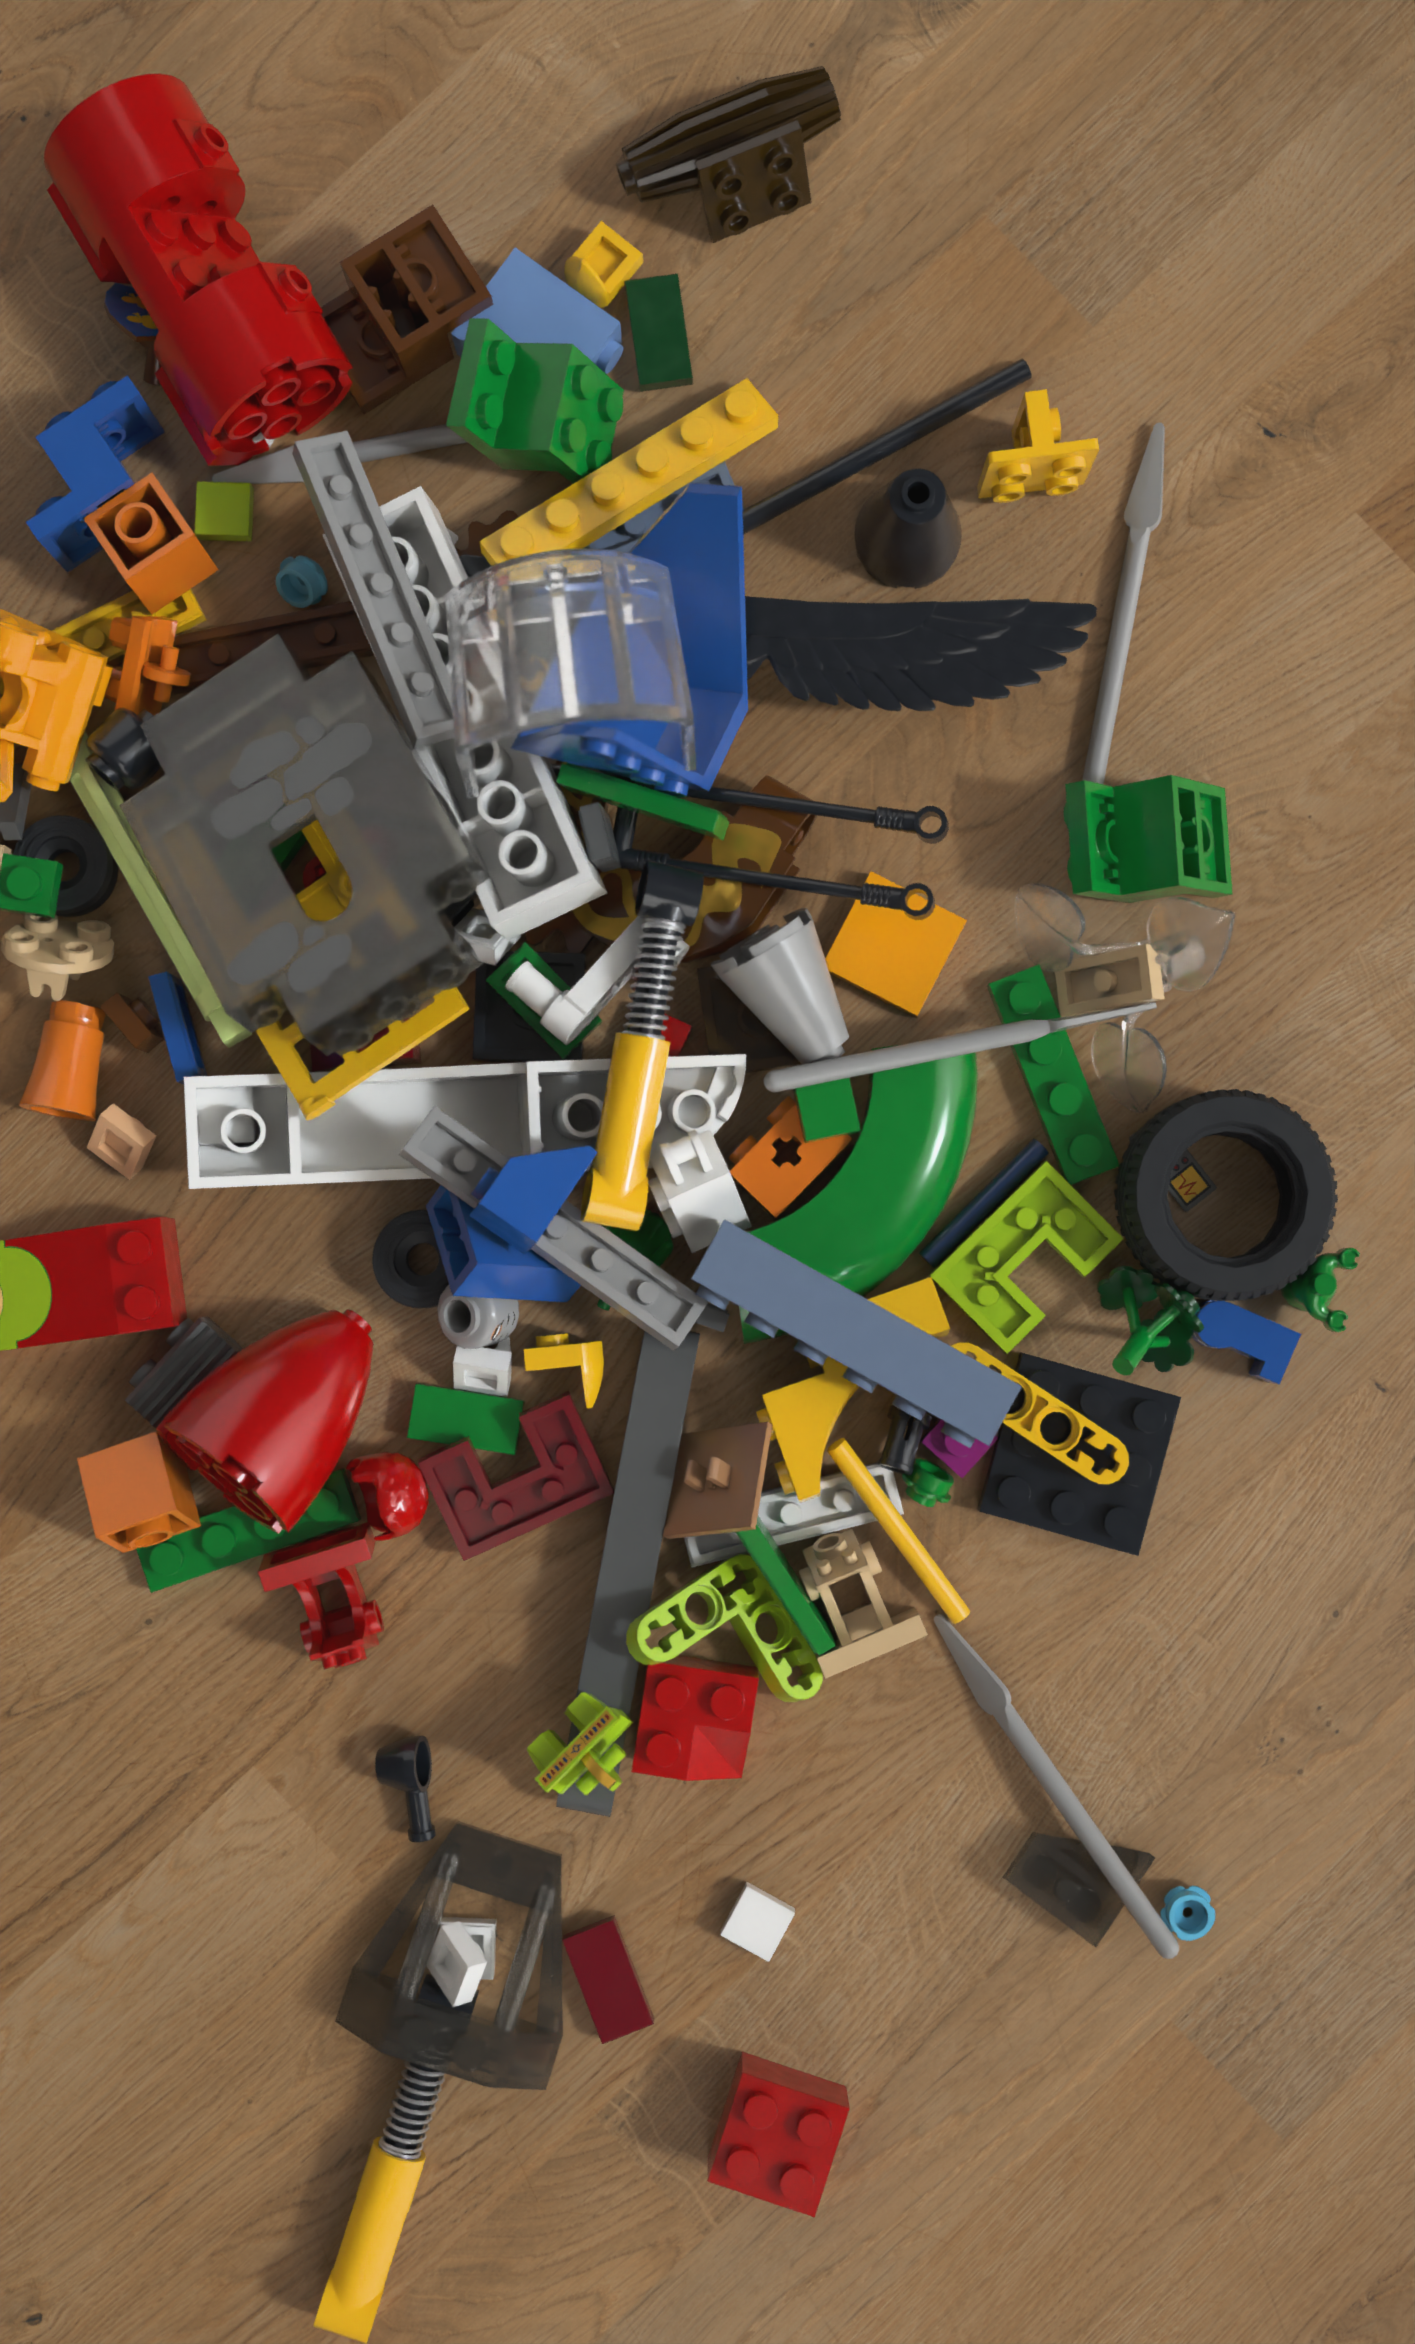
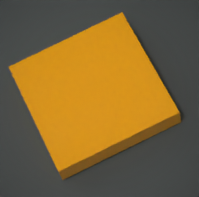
M870 871L865 883L903 888ZM913 894L908 899L907 905L912 910H921L926 906L928 900ZM855 900L825 958L829 973L917 1018L967 920L936 904L933 913L928 918L913 920L904 911L862 905L860 900Z

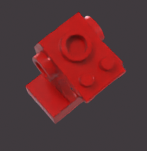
M369 1522L264 1554L258 1570V1575L265 1592L290 1584L297 1589L308 1616L307 1621L300 1623L302 1641L309 1654L310 1661H322L324 1670L332 1667L340 1668L366 1660L365 1649L380 1645L377 1633L384 1631L382 1614L375 1599L367 1601L355 1567L357 1563L372 1559L376 1541ZM340 1578L350 1605L325 1613L316 1586Z

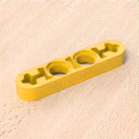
M956 1342L949 1345L964 1354L967 1351L974 1356V1360L987 1367L992 1365L999 1370V1374L1022 1386L1025 1394L1023 1406L1014 1413H1007L1002 1422L1003 1424L1095 1483L1111 1484L1118 1481L1126 1473L1129 1466V1454L1125 1445L1118 1438L978 1346L968 1342ZM1052 1412L1063 1413L1071 1423L1069 1437L1059 1444L1048 1443L1040 1432L1042 1419ZM1083 1427L1091 1431V1434L1084 1439L1085 1442L1101 1450L1107 1444L1113 1447L1110 1457L1116 1461V1464L1112 1470L1101 1468L1097 1474L1094 1473L1091 1469L1095 1461L1078 1449L1074 1460L1067 1457L1066 1453L1072 1450L1079 1442Z

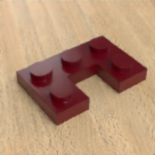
M569 1391L519 1413L518 1418L539 1463L501 1481L491 1484L469 1436L418 1459L421 1472L463 1561L614 1494V1487Z

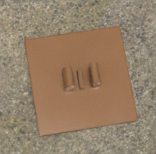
M761 1422L681 1435L663 1533L665 1538L674 1539L756 1530L773 1426L771 1423Z

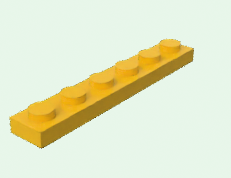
M746 378L479 541L481 553L511 592L777 429L778 414L749 379Z

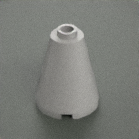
M801 908L783 916L787 924L781 928L778 925L770 927L768 924L723 952L719 956L721 960L711 963L716 975L801 1064L837 1058L845 1053L841 1044L849 1038L848 1030L813 918L807 908Z

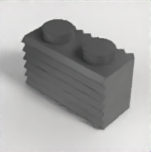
M199 1317L195 1323L190 1318L184 1320L167 1338L166 1343L172 1348L159 1363H156L153 1359L148 1360L130 1379L129 1383L135 1389L125 1400L144 1419L149 1421L153 1427L157 1428L174 1406L200 1381L243 1349L210 1317Z

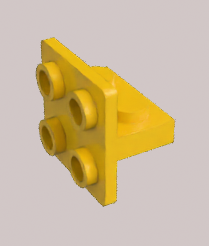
M1047 389L1025 392L1011 430L1014 449L993 451L987 454L977 485L978 498L992 497L994 502L1006 503L1023 498L1026 492L1046 490V494L1050 496L1072 493L1078 489L1079 485L1084 484L1099 452L1098 439L1092 438L1054 443L1060 442L1061 422L1058 408H1049Z

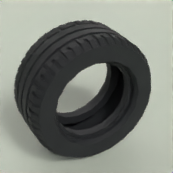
M1239 1089L1209 1091L1191 1096L1170 1105L1154 1115L1152 1119H1149L1135 1134L1136 1137L1131 1139L1128 1149L1122 1156L1123 1162L1119 1164V1173L1115 1181L1117 1189L1114 1190L1116 1197L1115 1210H1118L1119 1215L1116 1218L1121 1226V1234L1125 1236L1127 1240L1125 1243L1131 1249L1136 1260L1139 1259L1141 1262L1140 1265L1144 1269L1150 1270L1155 1279L1158 1278L1162 1284L1167 1283L1173 1288L1177 1286L1192 1294L1193 1297L1221 1301L1247 1300L1271 1294L1274 1290H1280L1286 1284L1295 1281L1297 1275H1302L1307 1270V1267L1315 1262V1256L1321 1254L1324 1248L1323 1244L1330 1237L1328 1233L1329 1230L1333 1229L1334 1222L1332 1220L1336 1216L1337 1208H1335V1203L1338 1202V1196L1335 1194L1337 1181H1334L1333 1176L1336 1174L1334 1167L1331 1168L1330 1162H1332L1330 1154H1326L1325 1150L1327 1148L1323 1142L1319 1141V1135L1316 1130L1312 1131L1311 1125L1306 1120L1303 1121L1299 1113L1296 1111L1292 1112L1290 1110L1291 1107L1284 1103H1279L1273 1097L1266 1098L1264 1094H1256L1248 1090L1239 1091ZM1212 1135L1237 1138L1258 1150L1273 1169L1280 1194L1276 1220L1264 1240L1246 1253L1229 1258L1209 1255L1188 1242L1173 1221L1167 1197L1171 1171L1184 1150L1201 1138Z

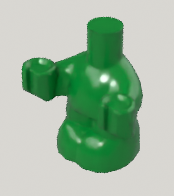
M1342 1248L1336 1253H1324L1316 1257L1315 1262L1309 1265L1302 1275H1297L1295 1281L1286 1284L1285 1287L1280 1289L1283 1298L1289 1305L1308 1312L1314 1319L1323 1322L1327 1330L1331 1332L1346 1330L1343 1321L1348 1319V1315L1341 1310H1331L1327 1307L1337 1290V1280L1333 1270L1335 1268L1343 1270L1356 1268L1358 1263H1355V1257H1359L1360 1253L1354 1248Z

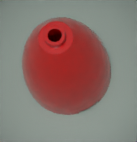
M346 1309L344 1313L336 1310L326 1311L277 1329L243 1348L215 1368L192 1388L164 1417V1420L156 1428L157 1432L172 1452L190 1470L195 1471L198 1469L212 1485L222 1491L224 1499L266 1528L276 1533H280L282 1529L289 1532L321 1491L351 1436L363 1404L370 1376L374 1344L368 1334L372 1331V1328L359 1314Z

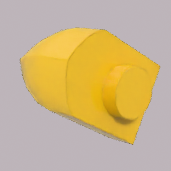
M600 221L575 253L567 258L564 266L566 284L598 307H606L624 287L625 281L629 280L643 264V254L604 222Z
M568 1333L535 1336L536 1347L523 1349L525 1370L533 1371L581 1366L586 1408H592L597 1399L603 1377L604 1357L602 1341L569 1343Z

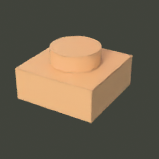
M113 1103L99 1115L87 1149L130 1180L143 1169L157 1135L147 1129L139 1120L131 1117Z

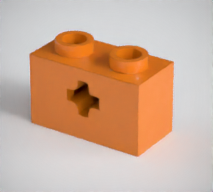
M790 1096L786 1097L766 1118L773 1127L759 1141L750 1135L728 1157L735 1164L730 1170L732 1179L773 1219H776L852 1141L849 1135H843L805 1143L797 1105ZM793 1139L800 1146L795 1153L796 1158L800 1162L795 1166L785 1162L778 1167L772 1161L777 1153L772 1145L776 1141L786 1145Z

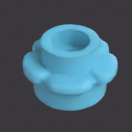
M302 555L297 556L295 559L289 556L281 562L280 571L275 580L281 597L290 605L298 608H305L319 603L322 600V595H325L328 590L327 579L321 566L314 560Z
M1194 1885L1187 1889L1183 1886H1177L1165 1895V1907L1161 1909L1160 1916L1171 1932L1174 1931L1179 1939L1192 1941L1203 1937L1211 1929L1215 1921V1909L1210 1906L1211 1898L1204 1889ZM1186 1907L1192 1908L1193 1911L1189 1917L1183 1916V1910Z

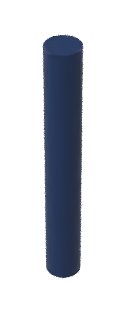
M1033 1138L919 1252L920 1256L930 1266L935 1268L1049 1154L1047 1149Z

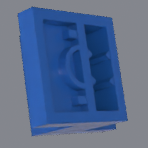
M128 375L120 381H110L101 385L94 391L90 401L73 412L66 411L56 415L47 423L45 431L36 436V439L71 489V492L64 497L55 496L42 503L36 510V515L26 521V524L37 540L67 573L104 549L83 518L135 484L121 461L165 432Z

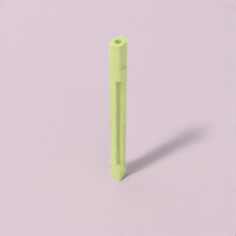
M85 732L69 781L97 830L104 838L111 855L205 1021L212 1022L222 1042L230 1048L253 1035L237 1008L239 1002L143 838L133 826L131 821L134 816L120 791L108 785L86 762L85 759L90 753L86 746L88 735Z

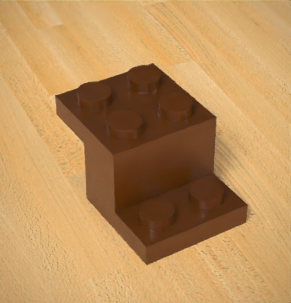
M432 204L339 262L349 290L323 305L321 309L323 311L322 316L353 367L347 373L353 382L349 392L362 413L366 414L454 359L447 333L492 306L493 300L490 292Z

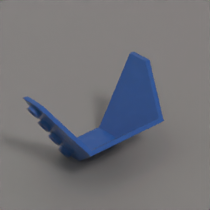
M690 483L596 587L511 749L627 777L640 783L655 785V791L674 797H687L688 789L710 790L748 711L742 486Z

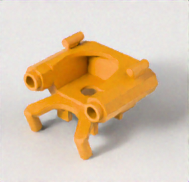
M0 609V676L4 682V692L0 699V802H5L13 792L14 743L28 747L22 769L28 772L26 777L28 783L42 789L57 792L61 783L66 784L69 782L93 705L101 707L113 670L112 666L106 664L107 656L3 609Z

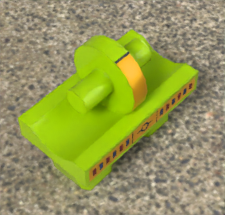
M582 1692L564 1712L580 1730V1733L568 1746L554 1730L548 1729L541 1733L527 1747V1752L541 1772L535 1780L545 1792L553 1789L559 1794H564L587 1769L588 1771L575 1783L577 1788L586 1796L599 1783L611 1791H615L622 1783L620 1776L613 1768L626 1756V1753L614 1742L626 1731L633 1721L623 1710L609 1707L594 1695Z

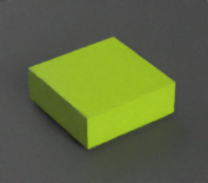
M197 481L195 535L198 540L252 541L254 488L251 483Z

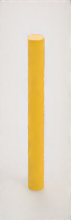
M841 1438L828 1447V1454L951 1622L956 1624L964 1620L970 1614V1609L846 1439Z

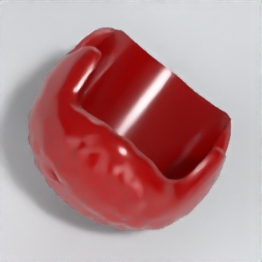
M381 1452L360 1456L349 1461L345 1469L352 1472L351 1478L353 1483H359L365 1500L367 1521L372 1528L384 1532L374 1537L376 1541L400 1537L410 1533L420 1524L426 1514L429 1493L421 1469L412 1459L397 1452Z

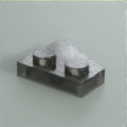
M1032 1832L1002 1877L1094 1947L1098 1946L1125 1905L1078 1839ZM1110 1845L1136 1883L1139 1884L1155 1857L1145 1851Z

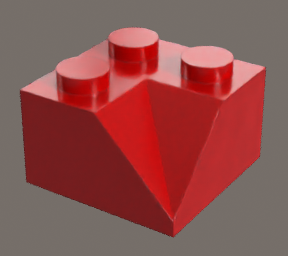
M677 1655L673 1659L659 1664L648 1665L631 1772L684 1781L742 1778L759 1682L757 1667Z

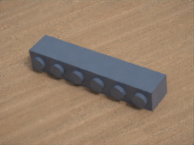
M725 1219L691 1277L692 1280L701 1284L696 1292V1295L724 1311L730 1301L749 1311L744 1321L772 1338L775 1337L779 1329L799 1339L794 1347V1350L822 1366L828 1356L847 1366L842 1377L870 1393L873 1392L878 1383L897 1394L892 1405L920 1421L926 1411L944 1420L946 1423L941 1432L971 1448L975 1439L988 1446L990 1445L1022 1387Z

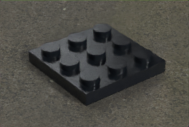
M1020 1352L1015 1371L1118 1438L1128 1451L1129 1466L1126 1473L1118 1481L1111 1484L1095 1483L1002 1423L999 1428L998 1439L994 1446L977 1510L1139 1556L1181 1397ZM1022 1387L1008 1413H1014L1023 1406L1025 1394ZM1052 1412L1042 1419L1040 1424L1041 1435L1048 1443H1062L1070 1435L1071 1423L1063 1413ZM1083 1427L1079 1442L1072 1450L1066 1453L1067 1457L1074 1460L1078 1449L1095 1461L1091 1469L1094 1473L1097 1474L1101 1468L1112 1470L1116 1464V1461L1110 1457L1113 1447L1107 1444L1101 1450L1088 1444L1084 1439L1091 1434V1431Z

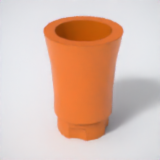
M65 1000L52 1002L49 1020L44 1021L40 1045L31 1076L19 1103L20 1107L60 1118L96 1121L97 1082L105 1033L101 1031L105 1019V1012L102 1009Z

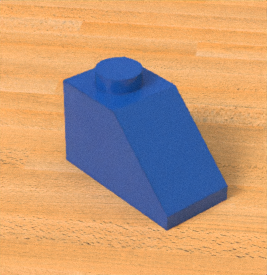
M588 1145L511 1157L500 1172L490 1166L471 1192V1195L478 1199L479 1202L469 1216L523 1254H526L538 1242L598 1151Z

